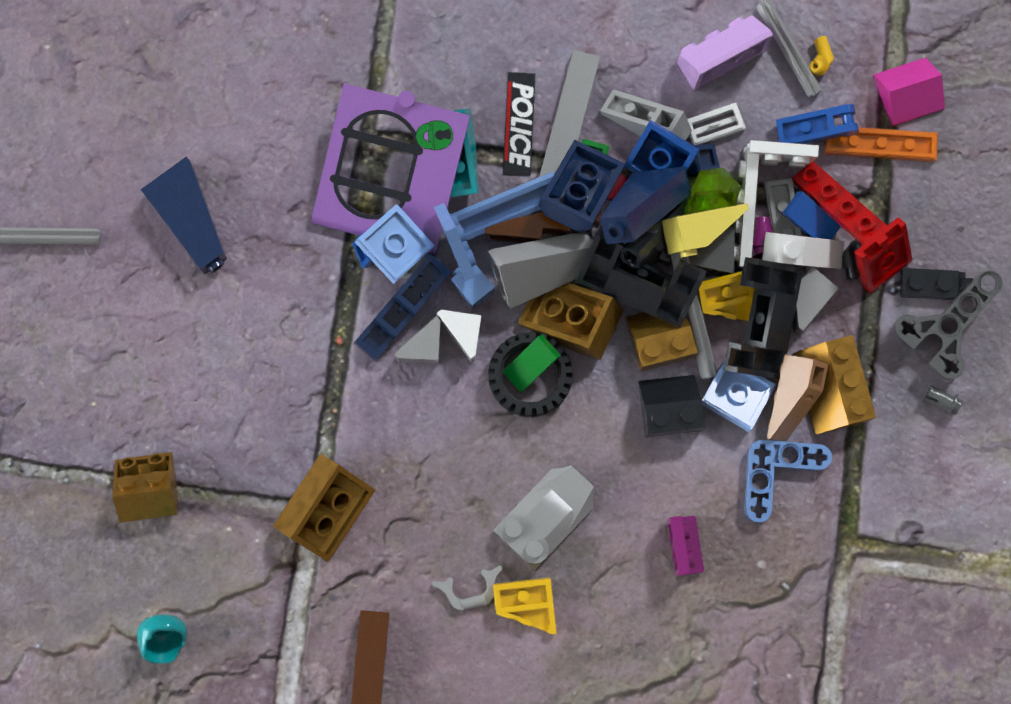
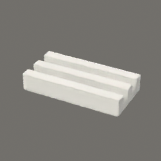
M737 103L687 119L692 130L688 136L691 139V145L707 144L745 131L746 129ZM730 112L734 114L732 117L693 129L692 126ZM734 122H737L738 124L700 138L696 137V135L732 124Z

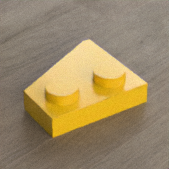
M742 271L703 281L697 292L702 313L715 316L721 315L733 320L748 321L755 288L740 285Z
M550 577L492 584L495 613L497 615L519 621L530 627L533 626L550 634H557Z

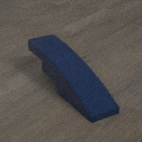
M429 254L356 339L354 344L376 361L448 277L451 271Z

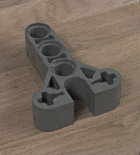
M990 270L980 272L941 314L918 318L912 315L900 316L894 324L895 333L913 350L926 336L936 334L940 338L941 346L927 363L946 378H958L962 375L965 367L964 361L961 358L962 331L1000 292L1003 285L1001 276L997 272ZM986 275L992 276L996 282L994 289L989 292L983 290L980 284L982 278ZM967 296L972 297L976 302L975 309L970 313L964 312L961 308V301ZM948 317H951L956 322V329L950 334L944 333L941 329L942 321ZM912 320L914 322L912 328L919 338L908 332L903 335L901 323L903 321L909 323ZM941 355L944 359L950 361L956 359L955 367L957 370L955 372L950 370L945 372L946 365L939 356Z

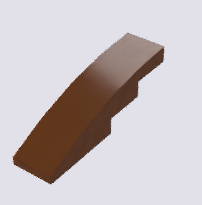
M601 211L592 228L599 227ZM541 212L513 218L485 228L484 240L526 243L541 240L542 234L567 235L570 234L571 228L547 217Z
M365 610L360 612L351 704H382L390 612Z

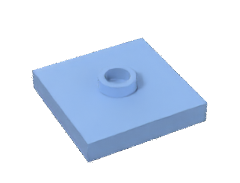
M397 204L355 241L360 249L393 284L435 246Z
M724 360L702 399V405L745 431L750 432L777 384L765 377L723 370Z

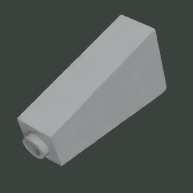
M578 232L489 250L488 254L500 295L510 309L577 279L593 240L586 232Z

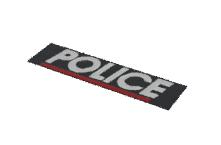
M508 72L503 174L531 176L536 73Z

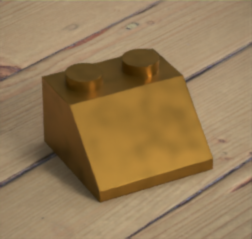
M645 312L625 317L640 372L688 360L697 355L698 351L687 317H685L681 328Z

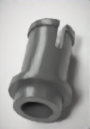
M931 385L924 402L947 411V415L950 416V414L957 415L963 400L958 398V394L953 396Z

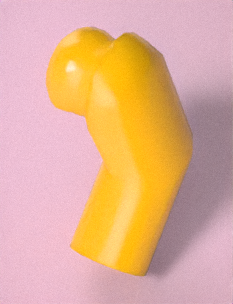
M821 36L814 40L818 54L813 62H810L809 68L815 76L824 75L834 61L827 36Z

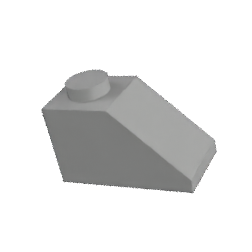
M813 266L807 273L803 270L793 320L794 332L798 335L838 290L835 284Z

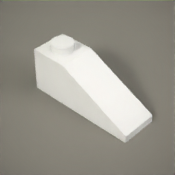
M766 232L762 260L841 269L845 241Z

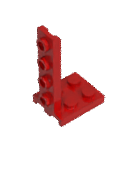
M814 161L792 177L796 187L803 191L862 245L855 251V257L862 287L869 294L913 261L907 226L899 217L889 225H886Z

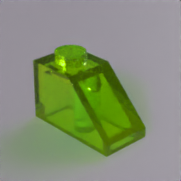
M724 167L700 170L691 188L684 213L688 215L735 206L741 186Z

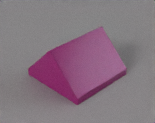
M927 58L873 75L892 127L945 109L942 74Z

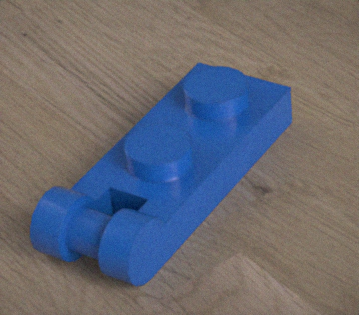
M846 104L777 119L780 143L808 144L840 136L856 135L859 133L858 124L854 123L855 107L853 104ZM842 118L843 124L835 126L834 119Z

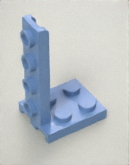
M550 172L452 214H449L444 203L434 207L465 281L476 277L472 267L477 265L467 240L484 234L487 227L513 218L527 216L541 210L539 206L540 198L553 178L554 172Z

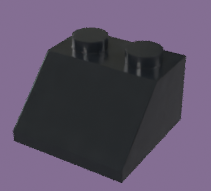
M695 375L638 381L645 438L699 432L705 428L702 399Z

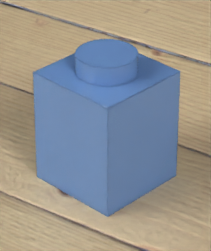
M477 265L472 267L476 277L466 281L458 267L452 273L454 277L451 279V284L473 310L495 292V287Z

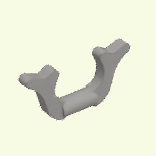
M497 566L491 571L485 569L481 571V575L487 583V589L481 595L464 599L457 598L453 593L454 580L451 577L445 582L433 581L432 586L443 591L451 605L457 610L464 611L485 606L494 597L492 584H495L496 577L502 571V567Z

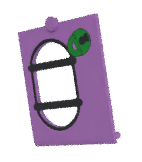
M344 83L311 223L355 235L364 234L385 214L368 215L356 211L342 197L339 185L400 200L398 206L435 245L428 253L436 255L440 247L439 240L442 226L434 207L444 203L446 208H448L470 115L416 102L414 94L410 91H403L397 97ZM370 115H389L397 118L409 128L414 137L415 144L412 145L353 129V126L361 119ZM353 138L412 153L413 159L405 191L402 192L341 176L340 172L348 139Z

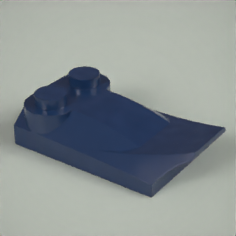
M574 140L540 198L539 206L542 212L547 217L576 231L586 232L594 226L596 218L617 182L625 163Z

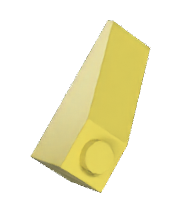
M748 204L663 220L662 226L668 255L680 253L681 258L697 255V249L709 246L748 210Z

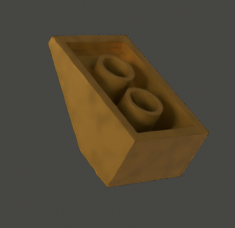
M566 283L529 300L517 324L532 332L546 334L548 337L558 341V344L577 353L601 360L624 310L611 296Z

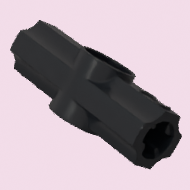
M678 204L634 242H627L620 254L623 263L629 265L632 269L640 268L653 252L665 248L667 245L662 221L683 216L686 213L683 205Z

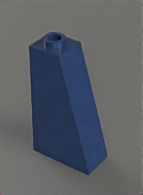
M186 156L140 190L205 275L208 272L214 273L224 265L223 261L227 259L195 169Z
M685 167L632 172L599 218L606 243L634 242L691 194V188Z

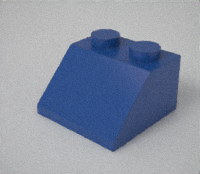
M650 120L625 162L624 167L631 172L685 167L687 172L699 149Z

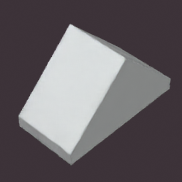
M440 310L437 313V317L469 361H474L477 353L481 315Z

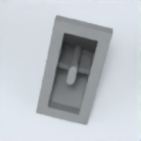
M436 316L394 354L398 362L439 364L440 319Z

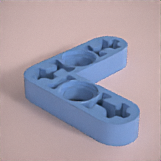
M758 440L749 447L747 456L744 505L747 519L753 523H762L771 516L774 468L821 471L831 464L832 453L829 448L821 444L772 440ZM760 445L764 446V451L769 452V456L763 458V466L768 465L769 470L763 468L752 469L753 465H759V456L754 455V451L758 450ZM789 447L796 450L798 456L795 463L791 464L785 462L782 458L783 450ZM802 448L807 449L805 455H814L819 450L821 456H825V461L816 465V460L806 459V465H802L804 457ZM760 473L766 476L768 483L765 489L759 490L753 486L752 478L755 474ZM751 493L757 495L767 494V499L761 498L760 506L765 508V513L760 514L759 518H756V514L751 512V507L757 504V497L751 498Z

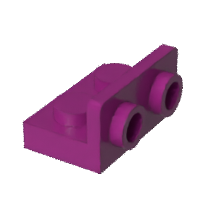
M676 516L668 518L667 525L675 577L703 573L704 566L696 517Z

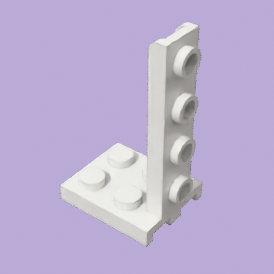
M750 140V143H747L746 147L743 148L744 161L740 160L738 177H742L743 181L742 189H737L736 205L748 204V210L734 222L735 233H738V245L734 244L736 268L743 269L745 257L752 258L759 160H761V165L776 166L778 162H789V167L805 168V164H810L818 157L819 145Z

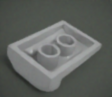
M572 465L564 468H552L502 520L493 532L535 571L594 508L593 497L596 488Z

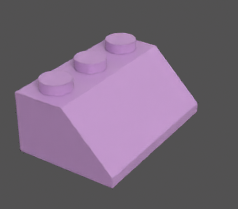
M752 15L746 19L739 17L728 25V29L722 32L715 30L704 38V42L698 45L692 43L684 47L680 51L681 54L677 64L692 89L696 90L764 53L773 36L771 30Z

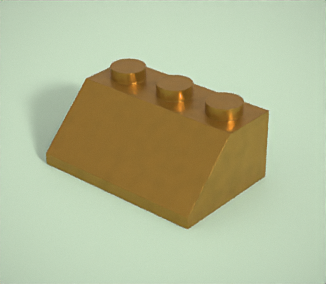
M853 335L826 341L792 354L793 356L814 359L829 364L823 392L808 411L815 435L869 422L876 418Z
M320 454L273 524V527L329 562L375 492V489L336 462Z

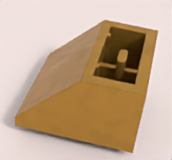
M172 452L154 453L152 455L115 460L112 498L119 523L177 515L178 491Z

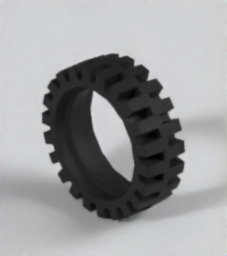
M522 332L507 338L494 352L488 370L489 385L492 394L499 404L512 414L531 418L543 416L555 410L567 397L573 378L571 360L563 346L558 344V341L554 338L536 332ZM543 335L561 355L555 361L558 368L556 388L548 397L537 402H525L516 399L508 392L503 383L502 371L505 362L514 352L527 348L538 336Z

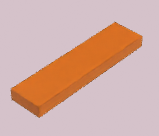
M858 127V134L826 139L824 145V155L935 162L937 160L938 133Z

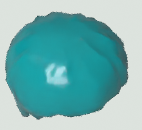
M168 614L152 615L144 619L137 629L136 636L142 658L156 664L173 662L187 640V629L184 622L177 616Z

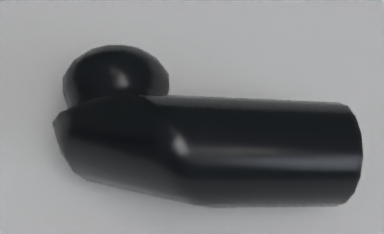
M857 240L850 242L842 254V262L847 280L860 277L855 251L862 245Z

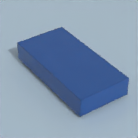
M798 191L782 212L786 218L808 237L832 240L841 227L803 191Z

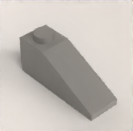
M614 89L600 110L602 115L640 137L650 120L685 141L692 131L684 111Z

